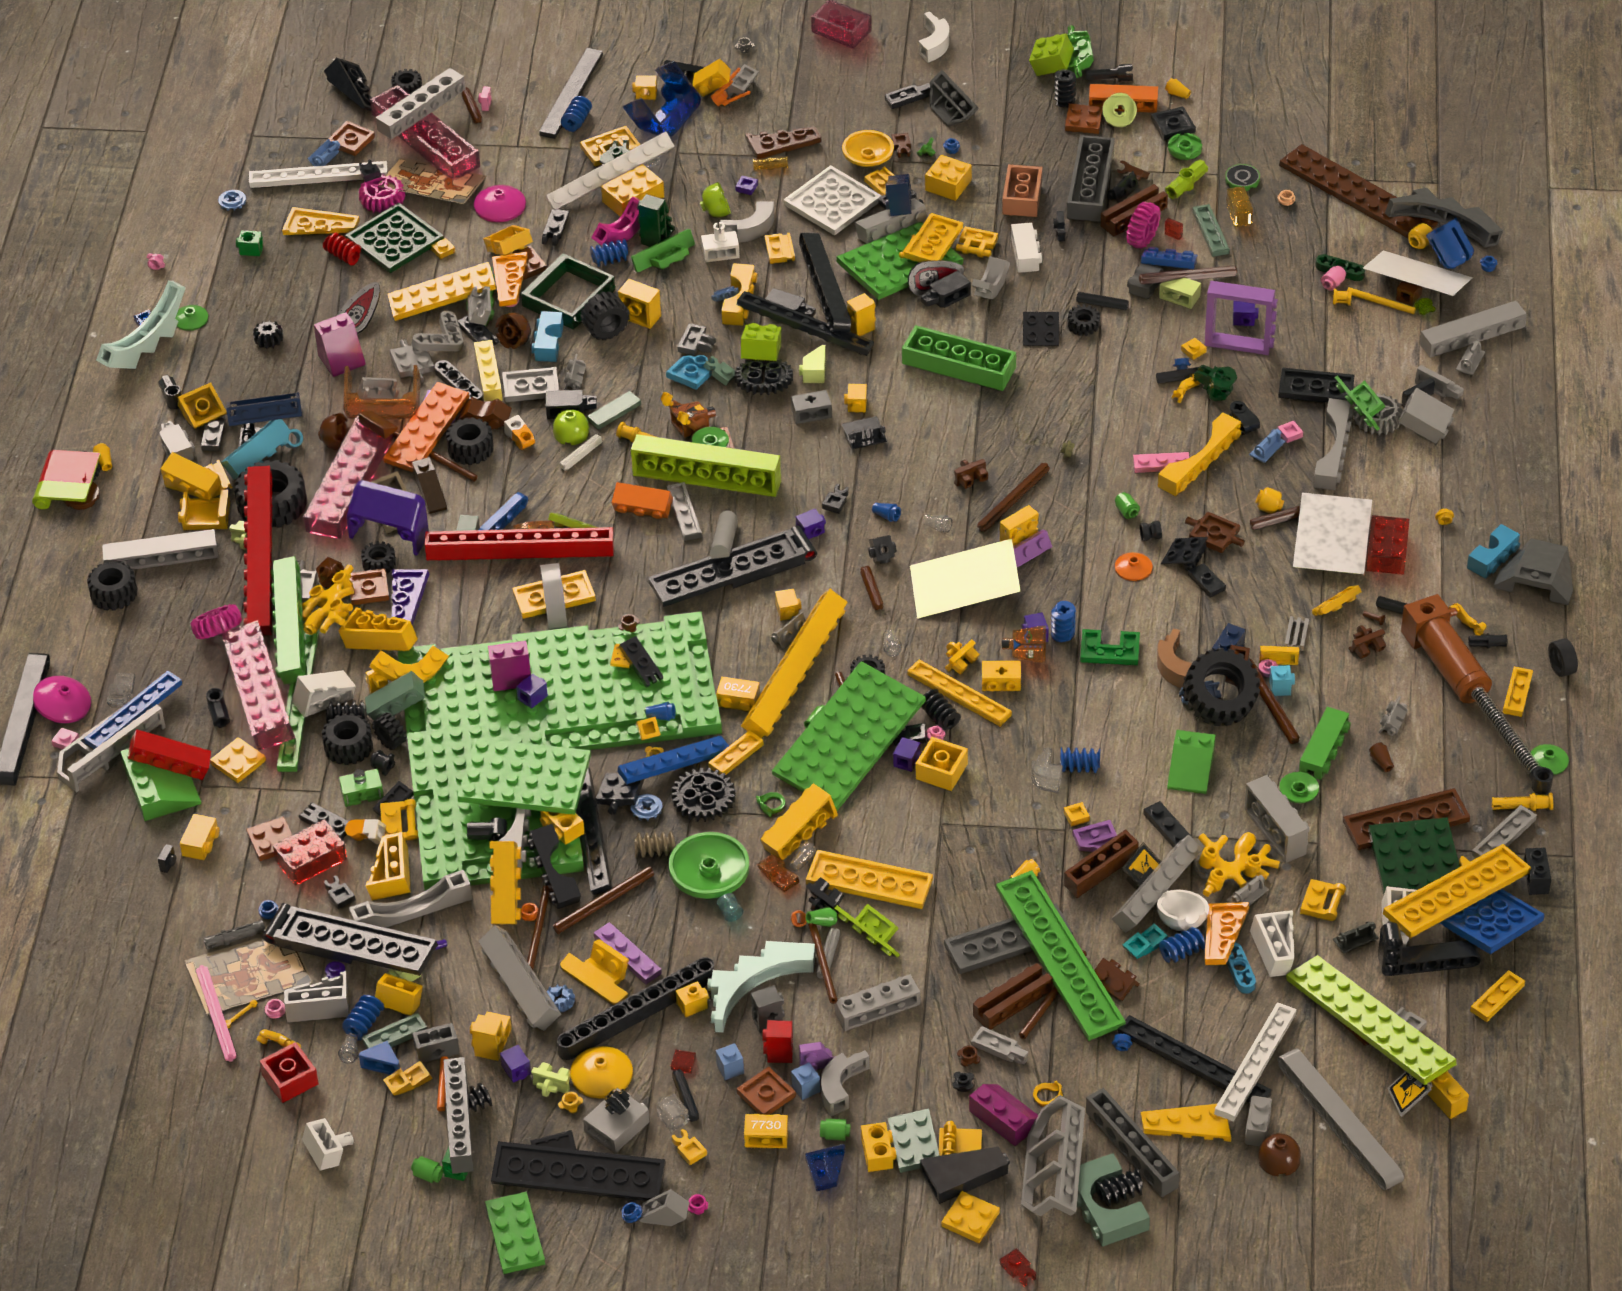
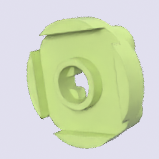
M1115 93L1106 99L1103 104V116L1106 122L1113 127H1126L1136 117V103L1125 93ZM1118 106H1122V109H1125L1121 115L1115 112Z

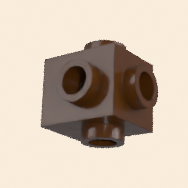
M327 557L316 568L319 582L323 587L330 588L334 584L332 581L333 576L344 570L342 563Z

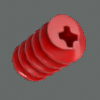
M338 232L329 235L323 242V249L325 251H328L350 266H354L358 262L361 246L340 235Z

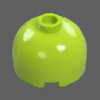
M719 182L711 184L703 191V201L700 202L702 210L704 212L707 211L710 216L716 218L725 217L731 213L728 201L725 199L724 191Z
M566 410L557 415L553 423V434L556 441L564 445L565 442L577 445L588 438L589 423L583 413L577 410Z

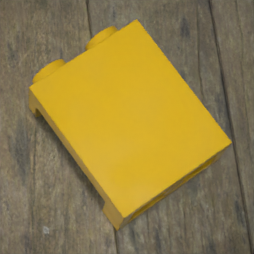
M221 490L220 498H211L210 501L201 498L190 499L188 492H184L183 498H180L181 512H178V521L182 523L183 530L228 529L230 512L229 491Z

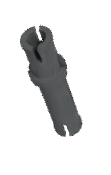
M259 920L231 930H221L220 933L203 937L205 947L209 950L221 945L227 946L233 941L264 933L265 926L263 920Z

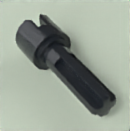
M1120 64L1117 68L1086 70V79L1118 78L1119 81H1133V74L1126 73L1132 71L1133 65Z

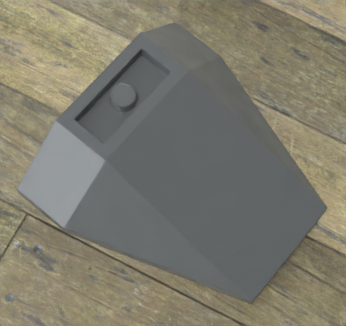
M1531 538L1499 571L1494 588L1512 592L1516 582L1551 590L1550 601L1569 605L1573 593L1568 547Z

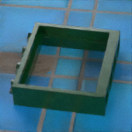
M563 253L521 293L522 306L540 315L541 311L563 312L564 326L574 330L582 323L580 315H582L581 310L584 309V304L588 303V300L593 298L594 295L601 294V292L613 293L616 288L615 278L609 273ZM566 272L599 286L573 313L539 299Z

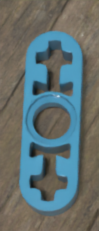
M1235 942L1232 951L1236 953V958H1234L1231 952L1227 966L1237 989L1241 993L1248 994L1255 990L1256 978L1242 946ZM1236 965H1242L1245 967V969L1239 971L1236 970L1234 967ZM1244 977H1245V980H1246L1247 984H1249V985H1246V983L1243 982V978H1244Z

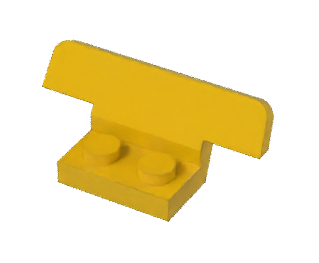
M600 939L593 942L591 956L585 962H582L571 953H568L562 960L561 968L564 972L612 1005L628 997V993L617 985L625 979L629 959Z

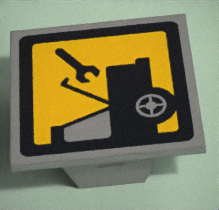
M1405 1071L1387 1089L1402 1117L1432 1090V1084L1429 1082L1424 1085Z

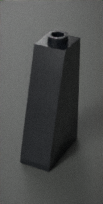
M999 1147L924 1158L920 1160V1171L938 1203L941 1204L959 1196L962 1191L968 1192L1008 1174L1010 1161L1005 1152L1002 1153Z

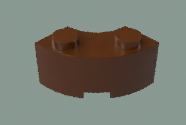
M472 397L462 407L458 420H464V418L471 419V417L482 419L483 422L486 421L491 429H498L504 426V421L509 419L512 408L498 398L493 401H481Z

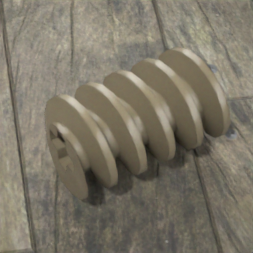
M672 831L669 832L668 837L665 836L664 832H661L660 838H658L656 832L653 833L652 838H650L648 832L645 833L644 838L641 837L640 833H637L635 839V858H637L639 852L642 858H645L647 852L651 858H653L655 852H657L658 857H661L663 851L666 857H669L670 852L675 848V838Z

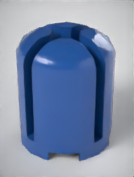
M1457 218L1426 235L1442 266L1446 269H1453L1471 259L1474 254V249Z

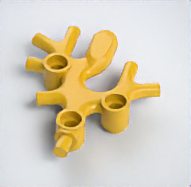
M348 564L344 570L333 576L332 581L334 584L329 589L324 590L321 585H317L310 590L309 595L311 598L302 603V610H304L303 621H306L303 628L305 633L313 635L319 630L325 634L333 623L341 626L345 624V620L349 617V611L353 610V605L344 604L341 599L354 594L353 583L350 580L351 572L354 569L352 565ZM316 606H320V607H321V608L315 610V611L311 614V612L313 611V609H314Z
M1250 832L1244 833L1236 842L1234 847L1235 861L1233 862L1224 861L1219 855L1220 850L1228 841L1227 836L1222 835L1217 842L1210 841L1204 833L1198 837L1205 846L1199 859L1200 866L1205 869L1214 868L1210 872L1205 884L1206 888L1203 890V895L1209 897L1211 893L1220 891L1224 881L1227 879H1233L1241 888L1246 886L1247 882L1241 876L1242 871L1247 877L1254 878L1256 875H1262L1266 880L1270 873L1263 870L1261 866L1276 869L1279 867L1280 861L1267 857L1271 850V846L1265 844L1258 854L1248 855L1249 851L1256 844V837Z

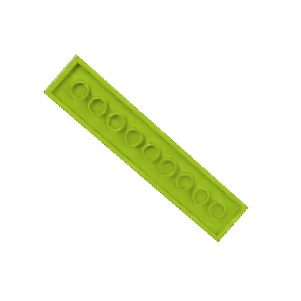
M1320 956L1313 957L1286 974L1289 983L1422 1084H1428L1457 1065L1455 1057Z

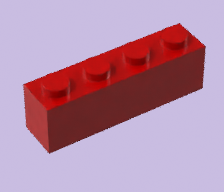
M136 729L130 741L128 759L200 780L204 779L209 770L211 757L210 750Z

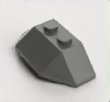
M943 70L930 81V107L948 126L967 121L979 109Z

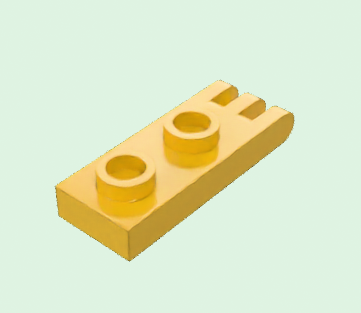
M1359 585L1347 587L1312 610V614L1317 616L1327 614L1330 611L1334 612L1341 609L1343 603L1354 601L1357 598L1356 595L1362 592Z

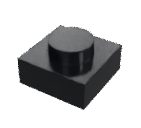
M166 844L157 858L160 872L168 873L171 866H174L176 863V855L171 845Z

